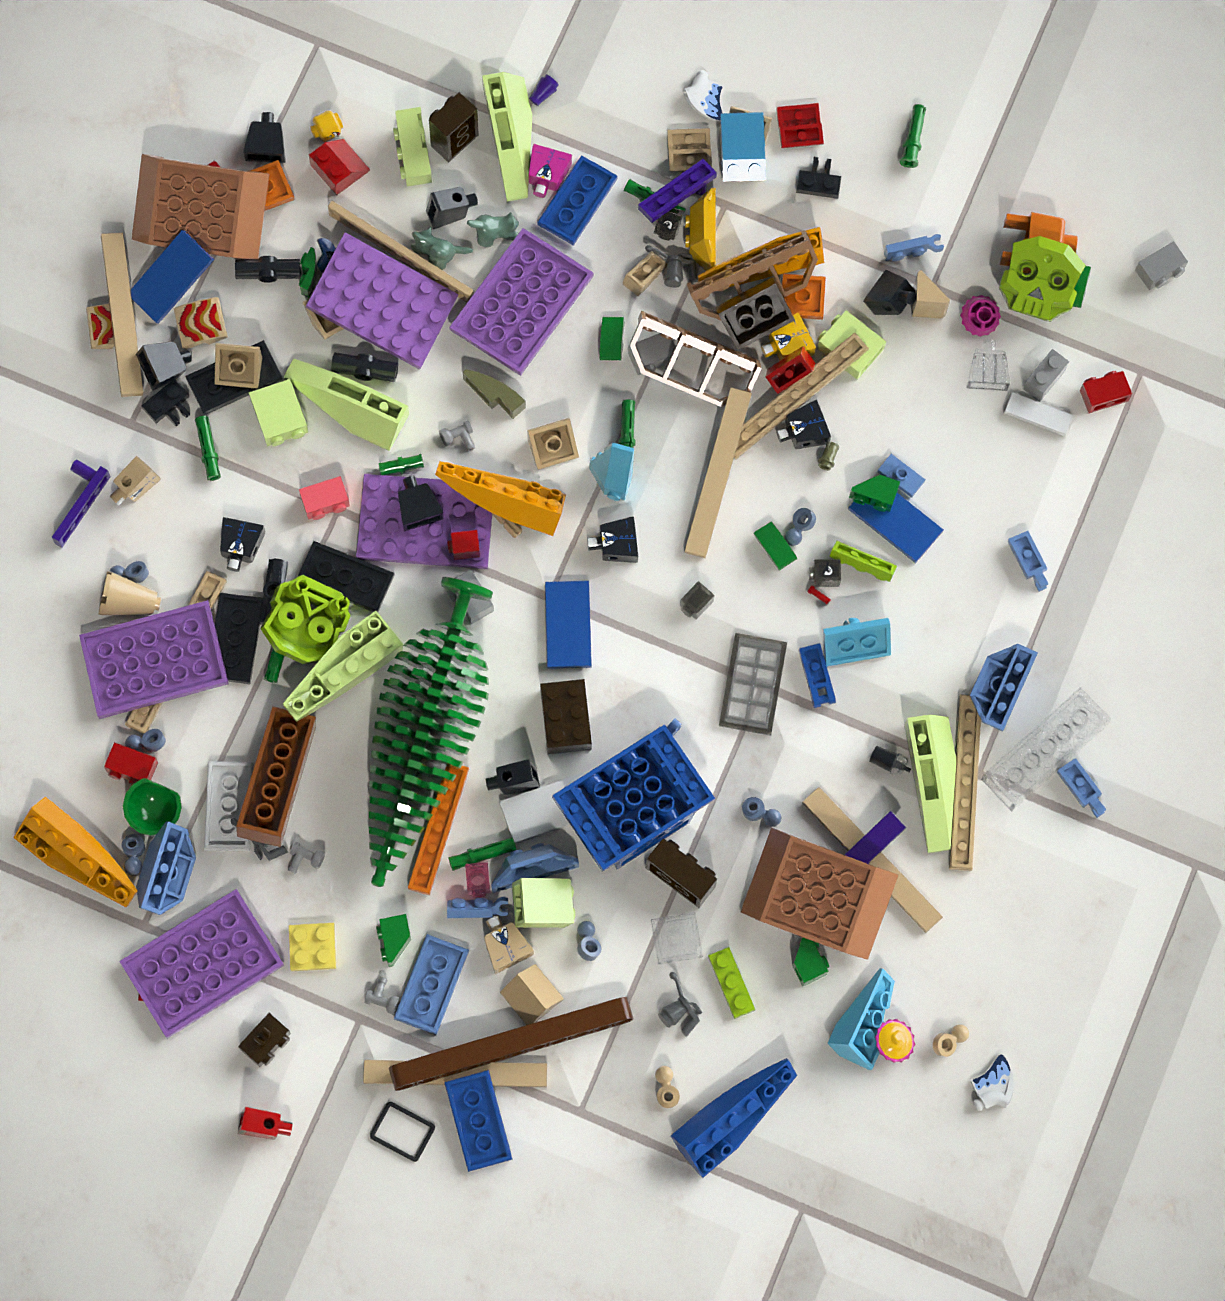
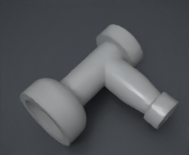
M469 421L463 422L464 425L450 431L446 428L439 430L443 444L448 446L452 444L453 438L461 436L467 451L473 450L475 446L472 444L469 435L473 433Z
M295 842L290 851V854L294 857L288 871L296 874L303 858L310 860L311 865L318 869L324 860L325 852L318 850L314 853L301 847L300 843Z
M379 977L374 992L368 990L364 1003H373L385 1007L389 1014L395 1015L400 998L392 996L390 999L381 997L388 980Z

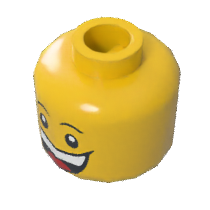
M329 110L314 116L312 120L313 126H310L313 136L315 138L319 137L323 142L338 137L343 128L338 114Z

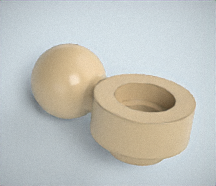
M956 1025L952 1028L951 1034L940 1033L936 1035L933 1040L934 1052L939 1056H951L956 1050V1042L962 1043L968 1039V1028L964 1025Z
M661 1066L655 1073L656 1080L662 1085L657 1092V1101L664 1108H672L678 1104L680 1094L670 1084L673 1079L672 1069L668 1066ZM666 1092L672 1093L673 1098L671 1101L664 1099Z

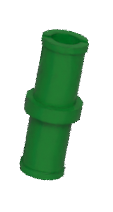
M422 454L406 458L400 456L397 457V460L379 463L381 475L398 472L404 474L407 470L424 467Z

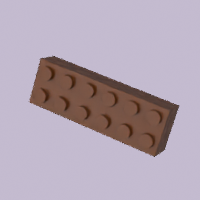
M272 706L236 826L237 837L281 847L315 733V716L308 715L296 722L286 709Z

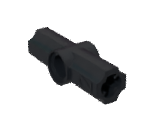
M261 256L259 259L235 260L236 279H258L261 282L272 283L277 281V279H300L301 276L300 259H277L274 256Z
M334 352L331 372L353 375L356 379L363 381L378 379L395 382L399 365L397 362L376 359V357L362 353L354 356Z
M276 558L269 559L266 583L263 588L264 596L260 625L264 623L272 609L270 604L272 597L268 593L276 589L281 583L286 582L288 561Z

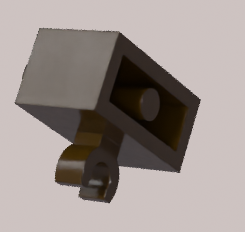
M268 1013L241 1042L238 1048L257 1066L261 1067L263 1064L267 1066L275 1057L273 1053L279 1047L282 1049L290 1041L288 1036L291 1033L271 1013Z

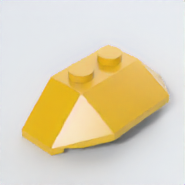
M716 188L709 189L690 207L689 215H685V228H689V235H685V248H689V254L705 271L716 266Z

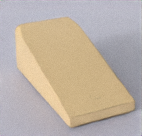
M651 251L625 275L623 285L639 296L667 267V263Z

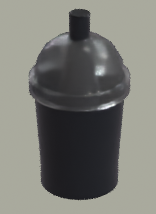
M879 746L875 747L869 762L887 770L892 775H898L904 771L910 773L911 768L907 767V761L902 754L894 753Z

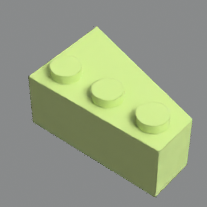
M421 107L395 111L397 128H393L395 141L399 140L400 147H396L398 160L403 161V166L400 167L401 179H406L407 186L432 183Z

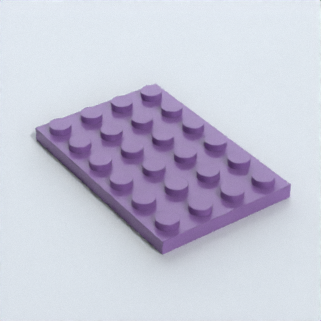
M522 228L449 327L450 331L521 376L591 281L594 273Z
M344 233L305 308L420 370L459 294L355 237Z
M364 474L356 558L369 561L488 569L492 526L491 512L471 502L441 479L416 478L418 485L424 483L429 485L443 510L444 519L404 532L398 492L405 490L403 479L406 477ZM477 530L480 557L454 560L453 553L448 552L447 540H451V533Z
M208 600L79 635L99 719L229 684Z
M237 889L119 961L167 1039L284 966Z

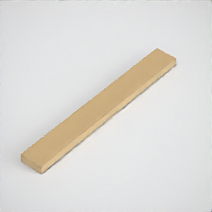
M331 201L328 205L329 216L417 272L459 294L458 298L468 303L474 295V291L334 201Z
M123 233L101 234L121 397L143 396L140 363L136 356L138 347Z
M853 333L814 366L813 372L789 386L743 424L734 456L735 460L784 421L788 414L801 407L869 350L856 333Z
M735 388L730 389L685 548V553L706 559L752 393Z
M206 571L189 605L208 600L212 611L227 580ZM163 702L132 710L125 725L141 734H145L149 730Z
M961 694L959 696L956 772L949 869L972 871L981 719L970 695Z
M820 787L802 802L847 851L865 836ZM882 852L869 863L875 867L899 874L891 897L925 933L943 918Z
M364 1060L363 1083L393 1084L388 1068L404 1061ZM491 1062L481 1067L421 1085H445L444 1082L489 1070L493 1086L547 1087V1063Z

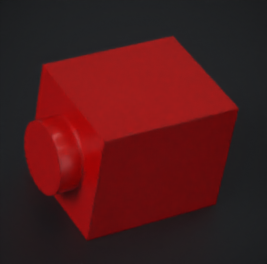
M477 530L451 533V540H447L448 552L453 553L454 560L480 557Z

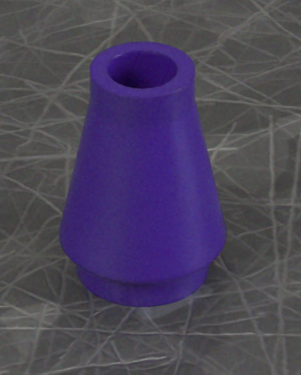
M546 74L537 83L532 95L529 97L530 101L539 106L557 91L556 88L559 84Z

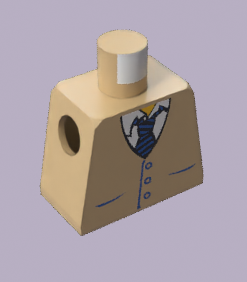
M136 456L114 479L113 482L119 488L110 497L118 505L127 497L135 502L158 483L161 478L143 460Z
M498 916L486 921L491 933L484 936V941L495 974L534 955V950L513 922L503 926Z

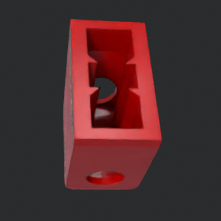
M245 1107L241 1113L238 1134L275 1140L278 1134L290 1136L293 1122L280 1120L281 1114ZM264 1121L270 1122L272 1128H265Z

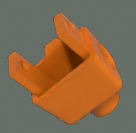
M1031 212L1030 216L1006 214L1003 228L1025 230L1026 233L1023 240L1042 236L1067 244L1076 253L1078 237L1064 234L1065 220L1063 218ZM1002 252L999 265H1010L1011 252ZM1025 267L1023 273H1031L1030 268Z

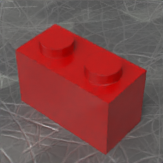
M804 346L768 368L765 377L777 394L813 372L815 362Z
M1111 371L1098 379L1096 377L1088 378L1080 389L1088 413L1128 402L1132 396V391L1124 371Z
M114 742L104 768L108 772L109 777L116 780L124 778L129 780V784L133 785L144 778L151 780L158 761L153 756Z

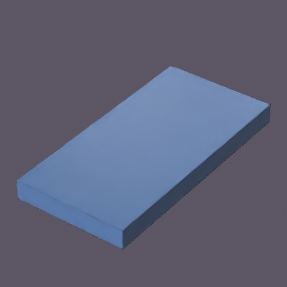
M427 934L394 1020L437 1036L469 950Z

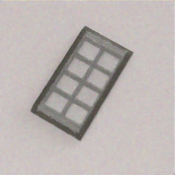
M735 633L719 721L720 727L771 736L787 642Z

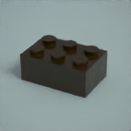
M460 92L455 96H450L440 110H435L429 117L431 147L448 163L479 136L477 108Z
M773 277L716 306L717 313L737 350L795 321Z
M585 679L541 683L540 693L547 755L592 750Z
M663 838L647 858L645 868L696 907L700 908L716 887L717 878L715 877V872L706 866L704 868L697 864L698 860L690 853L685 855L679 850V845L671 839L667 841Z

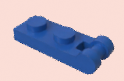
M821 644L799 648L798 651L813 707L818 708L821 707V704L825 703L829 705L836 703ZM825 689L826 694L819 696L817 690Z

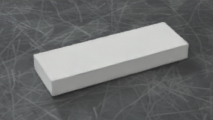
M1013 392L1004 412L1006 415L1062 436L1066 435L1073 417L1069 413Z

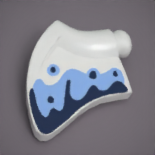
M700 70L697 72L692 86L683 89L684 97L691 108L698 114L713 122L721 123V113L723 111L720 96L723 85L708 80L707 72Z
M999 1054L984 1074L971 1080L978 1099L973 1101L977 1111H981L984 1108L988 1109L995 1105L1007 1108L1011 1101L1014 1088L1013 1073L1005 1055Z

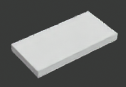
M208 761L205 851H250V840L237 837V829L231 824V819L236 818L237 821L239 819L253 773V762Z
M584 772L499 802L515 844L570 825L553 800L552 795L584 776Z

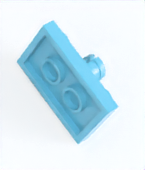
M849 618L850 624L845 621L843 626L823 629L826 666L891 655L889 618L861 623L857 618Z

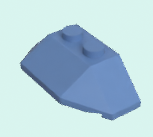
M1015 644L987 656L970 694V698L982 723L1002 732L1004 731L1038 652L1020 644Z
M165 822L150 842L136 885L139 908L161 915L183 901L196 860L194 849L188 836V829L171 822Z
M544 843L533 845L531 850L525 852L522 849L510 853V856L505 858L492 882V892L496 893L512 888V883L521 878H545L578 868L579 861L576 857L550 844L544 845Z

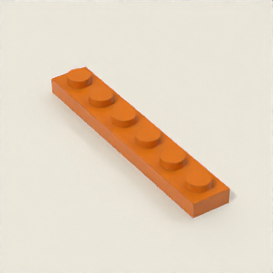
M448 766L445 768V771L455 774L456 777L453 782L441 781L440 785L448 788V791L445 795L437 793L436 800L441 801L438 808L433 807L431 814L433 816L428 822L408 890L429 896L431 894L469 772V767L461 766L459 769Z

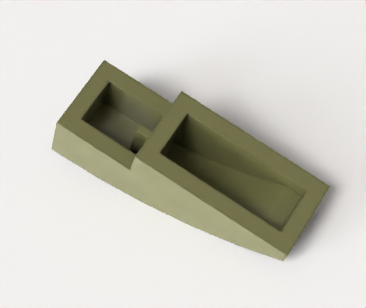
M467 369L463 371V380L491 409L499 404L514 419L526 408V401L504 383L476 371Z

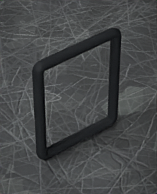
M388 1102L372 1129L370 1138L405 1158L416 1162L431 1138L435 1125L393 1102ZM390 1106L431 1127L415 1157L374 1136Z

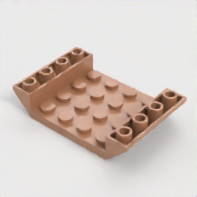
M142 154L132 240L149 245L168 247L176 236L184 230L208 254L231 258H259L269 180L268 173L233 170Z
M771 827L741 913L822 945L868 960L899 874L864 863Z

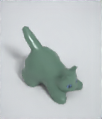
M511 212L502 217H492L486 214L480 215L475 220L467 221L471 228H476L477 242L483 247H491L497 238L514 240L519 234L517 231H514L517 229L519 222Z
M431 226L427 230L412 232L415 243L411 244V249L417 254L428 255L429 262L441 270L446 268L447 263L453 259L456 253L469 254L473 252L472 248L454 246L447 240L434 237L431 233Z

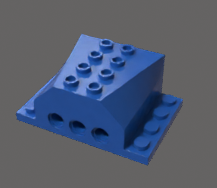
M665 724L552 795L553 800L602 872L612 865H615L617 870L658 844L663 838L666 839L689 824L698 810L715 800L714 795Z

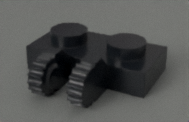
M814 157L812 172L799 171L796 193L838 199L842 176L830 175L832 159L825 161V174L817 173L819 157Z
M173 379L141 405L142 409L156 424L166 416L175 426H178L180 422L171 412L175 408L184 417L190 416L189 411L182 404V402L189 398V394L176 379Z

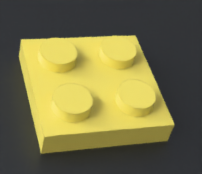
M334 923L289 925L291 971L336 969Z

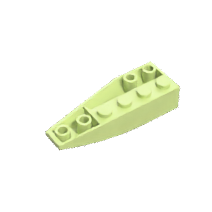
M505 72L482 76L483 90L507 202L528 198L532 112L524 77Z
M293 359L284 375L285 380L290 379L292 385L350 433L388 451L391 450L409 416L407 405L365 385L309 363Z
M377 611L373 612L338 638L284 701L283 706L296 722L349 691L393 660L398 652L403 651V643Z
M936 715L910 717L906 719L904 725L927 852L947 851L951 847L956 755L949 717Z

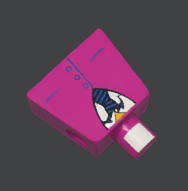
M533 144L529 183L535 185L533 192L535 196L545 198L548 189L558 191L572 165V154Z

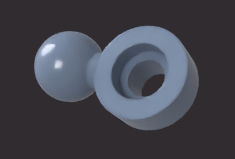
M800 508L794 513L793 524L795 527L789 529L785 534V540L789 545H798L802 541L801 532L813 528L816 523L814 512L808 508Z
M141 561L131 563L126 569L116 565L109 571L128 578V580L135 583L143 582L149 575L145 563Z
M151 729L142 738L138 735L127 737L125 747L140 751L142 747H145L149 752H156L165 745L166 739L159 729Z
M757 797L746 799L742 805L743 815L750 821H757L763 818L764 822L770 827H775L781 822L780 812L776 809L765 810L763 801ZM751 805H756L757 809L752 811L749 809V807Z
M130 834L123 839L121 845L124 854L129 857L124 864V869L129 875H137L142 869V863L138 857L144 853L145 843L139 835ZM131 842L137 843L135 847H129V844Z
M583 921L577 928L579 936L583 938L577 946V951L584 960L593 961L600 955L602 948L598 940L592 937L595 934L594 924L590 921Z

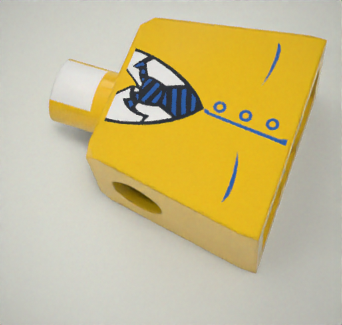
M799 312L793 315L795 321L769 334L770 342L761 346L765 358L777 354L779 360H782L802 346H804L810 356L815 355L816 346Z

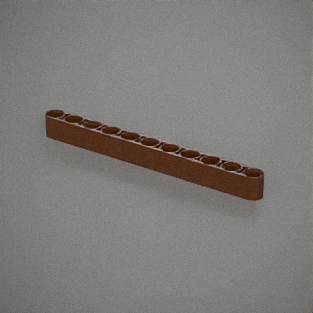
M620 997L392 1065L388 1069L395 1091L404 1090L481 1067L491 1062H498L632 1021L634 1018L627 997Z

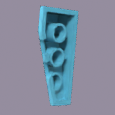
M612 443L604 449L603 453L599 452L596 457L593 456L590 459L589 469L602 492L609 499L615 501L626 499L633 473L634 448Z
M879 968L837 1022L828 1041V1045L840 1057L868 1070L873 1069L880 1054L876 1047L875 1036L877 1035V1029L884 1022L885 1009L890 1007L895 982L883 968Z

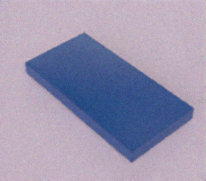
M581 155L538 220L537 225L574 246L617 181L618 176Z
M182 230L130 290L131 299L155 323L159 324L214 259L186 231Z
M898 493L895 496L890 512L878 511L872 505L866 503L861 505L853 502L848 508L850 512L914 563L918 562L944 531V529Z
M589 581L545 582L547 669L592 668Z
M489 1070L444 1082L468 1172L513 1160Z

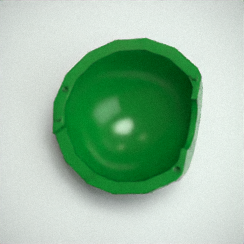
M146 778L139 780L129 788L123 802L124 817L130 827L141 834L150 836L156 835L165 822L175 824L180 817L182 809L180 795L177 792Z

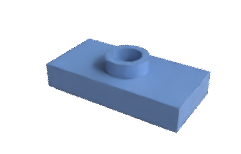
M892 454L877 471L883 476L900 481L899 489L911 498L926 480Z

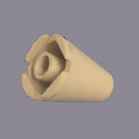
M107 571L99 606V615L153 614L154 610L159 611L161 598L157 597L158 592Z

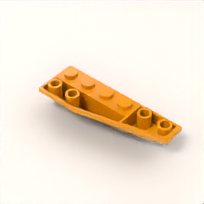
M820 227L805 230L818 259L816 265L825 263ZM798 232L778 237L757 248L734 256L698 275V282L726 270V266L729 264L733 267L762 254V249L764 248L768 251L801 236L802 233ZM808 251L803 255H794L783 264L773 265L777 275L807 268L811 254ZM769 268L763 273L752 274L746 281L738 283L741 285L772 277L773 275Z
M439 461L435 475L471 502L513 523L551 536L554 535L562 514L566 494L557 489L543 487L534 481L529 482Z
M44 797L31 807L13 837L47 866L124 907L129 906L138 891L126 873L103 846L79 823L47 797Z

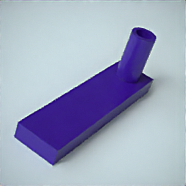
M702 159L639 203L638 210L653 223L692 194L704 195L707 184L717 177V172Z
M79 460L73 462L70 471L89 481V483L52 536L54 543L59 547L63 548L110 479L108 470L102 466L96 471Z
M890 811L845 855L869 864L907 827Z

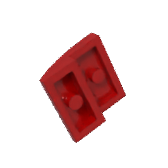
M819 103L776 108L781 148L824 144Z

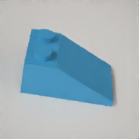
M763 112L721 113V177L723 182L766 180Z

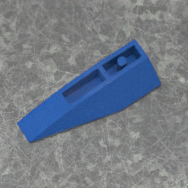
M787 1058L743 1080L705 1106L671 1135L678 1150L702 1178L739 1148L797 1077L790 1061Z

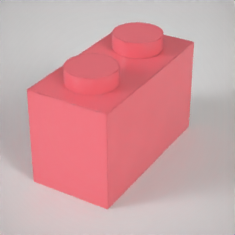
M341 476L299 489L308 520L312 518L313 520L325 517V514L331 512L340 513L350 506Z

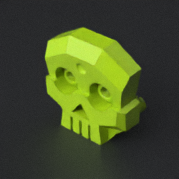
M1037 236L1014 242L1009 269L1004 270L999 290L1004 296L1009 310L1051 322L1058 316L1071 311L1077 294L1074 287L1086 265L1069 245ZM1025 267L1030 268L1031 273L1029 275L1023 274ZM1055 277H1060L1062 279V283L1060 285H1056L1054 283ZM1039 289L1042 300L1028 295Z
M301 575L276 587L270 601L272 609L260 629L275 652L301 664L317 663L338 640L339 635L345 631L351 616L348 611L350 602L347 597L344 599L341 592ZM310 604L317 606V608L311 610ZM287 613H291L293 615L292 620L287 618ZM318 626L323 629L322 634L317 632Z

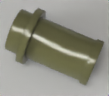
M826 442L822 457L818 459V466L821 469L829 471L834 467V459L839 450L838 444Z

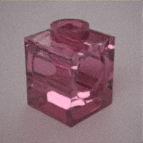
M488 862L465 864L468 895H472L473 898L485 897L486 893H490ZM476 876H481L484 879V883L476 886L472 883V879Z

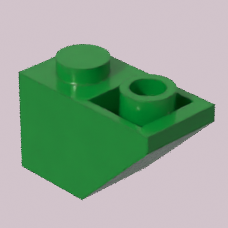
M878 475L853 486L849 498L853 499L857 504L864 505L866 503L872 505L878 511L890 512L900 481Z
M406 914L379 919L380 926H376L378 939H383L385 947L380 948L383 962L387 961L389 967L394 966L411 941Z
M804 937L801 939L793 964V969L802 987L826 976L829 972L827 968L830 967L824 955L821 956L817 949L819 948V943Z

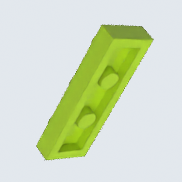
M836 541L829 556L838 563L848 564L857 571L867 572L882 581L890 582L897 568L892 563L839 541Z
M728 947L708 955L733 1018L736 1019L755 1011L730 948Z

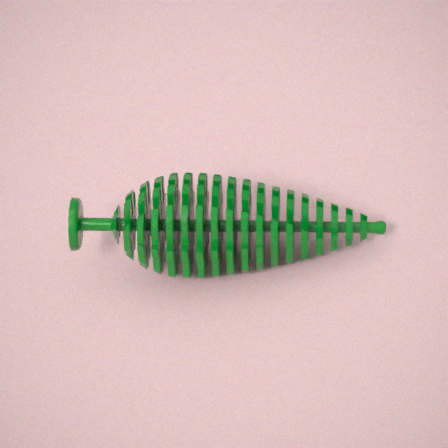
M442 577V587L458 594L450 621L435 624L447 629L446 634L442 631L433 629L429 631L424 628L416 633V635L427 640L428 638L436 640L439 644L443 645V648L441 649L434 643L426 641L419 643L416 639H409L403 646L423 655L419 654L418 657H415L410 652L400 651L395 656V659L415 667L413 671L404 665L394 664V666H389L387 670L389 673L400 675L411 682L407 685L400 679L390 678L389 680L384 679L383 686L396 689L407 696L403 699L395 693L386 692L384 694L380 692L379 699L381 701L392 703L396 707L410 712L415 710L422 716L419 718L410 712L401 710L399 713L390 707H377L376 714L388 717L392 721L404 725L411 724L418 730L414 732L408 727L400 725L394 727L388 722L375 721V729L400 739L403 737L413 742V746H410L405 742L395 739L390 741L385 737L377 735L373 736L372 739L373 744L394 752L400 751L409 756L407 761L393 754L386 755L380 751H371L372 759L391 766L396 765L406 770L405 775L387 768L384 770L378 766L371 765L370 773L402 784L401 788L398 789L385 783L380 784L375 781H369V788L397 797V801L394 803L390 800L369 796L370 804L393 811L392 818L369 811V819L389 825L388 831L369 827V834L385 839L383 846L369 842L370 850L381 853L379 860L370 858L371 865L376 867L371 884L376 887H383L387 870L394 871L397 865L390 863L391 856L404 859L407 855L406 852L394 849L395 843L413 846L416 842L414 839L399 835L400 828L420 834L425 829V827L404 821V814L428 821L433 816V814L407 806L408 800L438 808L441 801L412 792V787L415 786L428 792L433 791L440 795H445L448 791V788L442 785L426 782L416 777L417 772L435 779L437 777L448 782H453L456 777L455 774L442 769L424 765L421 763V759L423 758L430 763L438 765L442 763L455 769L461 768L463 764L462 761L442 753H432L425 748L426 744L444 752L449 750L454 754L463 756L467 755L470 750L444 738L436 739L429 733L433 731L447 738L453 736L460 741L473 742L476 737L475 734L465 732L458 727L446 723L454 724L457 722L463 727L479 728L480 720L469 718L457 711H459V708H462L467 713L478 715V713L484 714L485 712L484 706L471 703L462 697L463 694H466L473 700H488L489 693L478 690L466 683L467 680H470L475 685H489L488 677L467 669L470 666H474L478 670L487 671L489 670L487 663L472 655H462L455 650V647L461 651L469 653L476 651L480 655H484L481 645L466 641L464 638L459 637L461 633L473 636L463 626L470 599L488 601L492 598L493 592L467 581ZM427 653L431 654L438 659V662L433 660L431 657L424 655H426ZM451 660L455 662L458 666H462L463 668L458 669L453 664H451ZM423 669H429L431 672H433V676ZM447 674L451 676L453 679L457 680V683H454L450 679H448ZM420 682H423L426 685H428V690L422 685H420ZM444 689L453 694V696L450 697L443 692ZM416 696H419L422 699H424V704L419 700L415 699ZM441 703V704H443L445 707L450 708V709H448V711H445L444 709H442V708L439 707L438 705ZM437 717L446 723L444 725H441L433 719Z

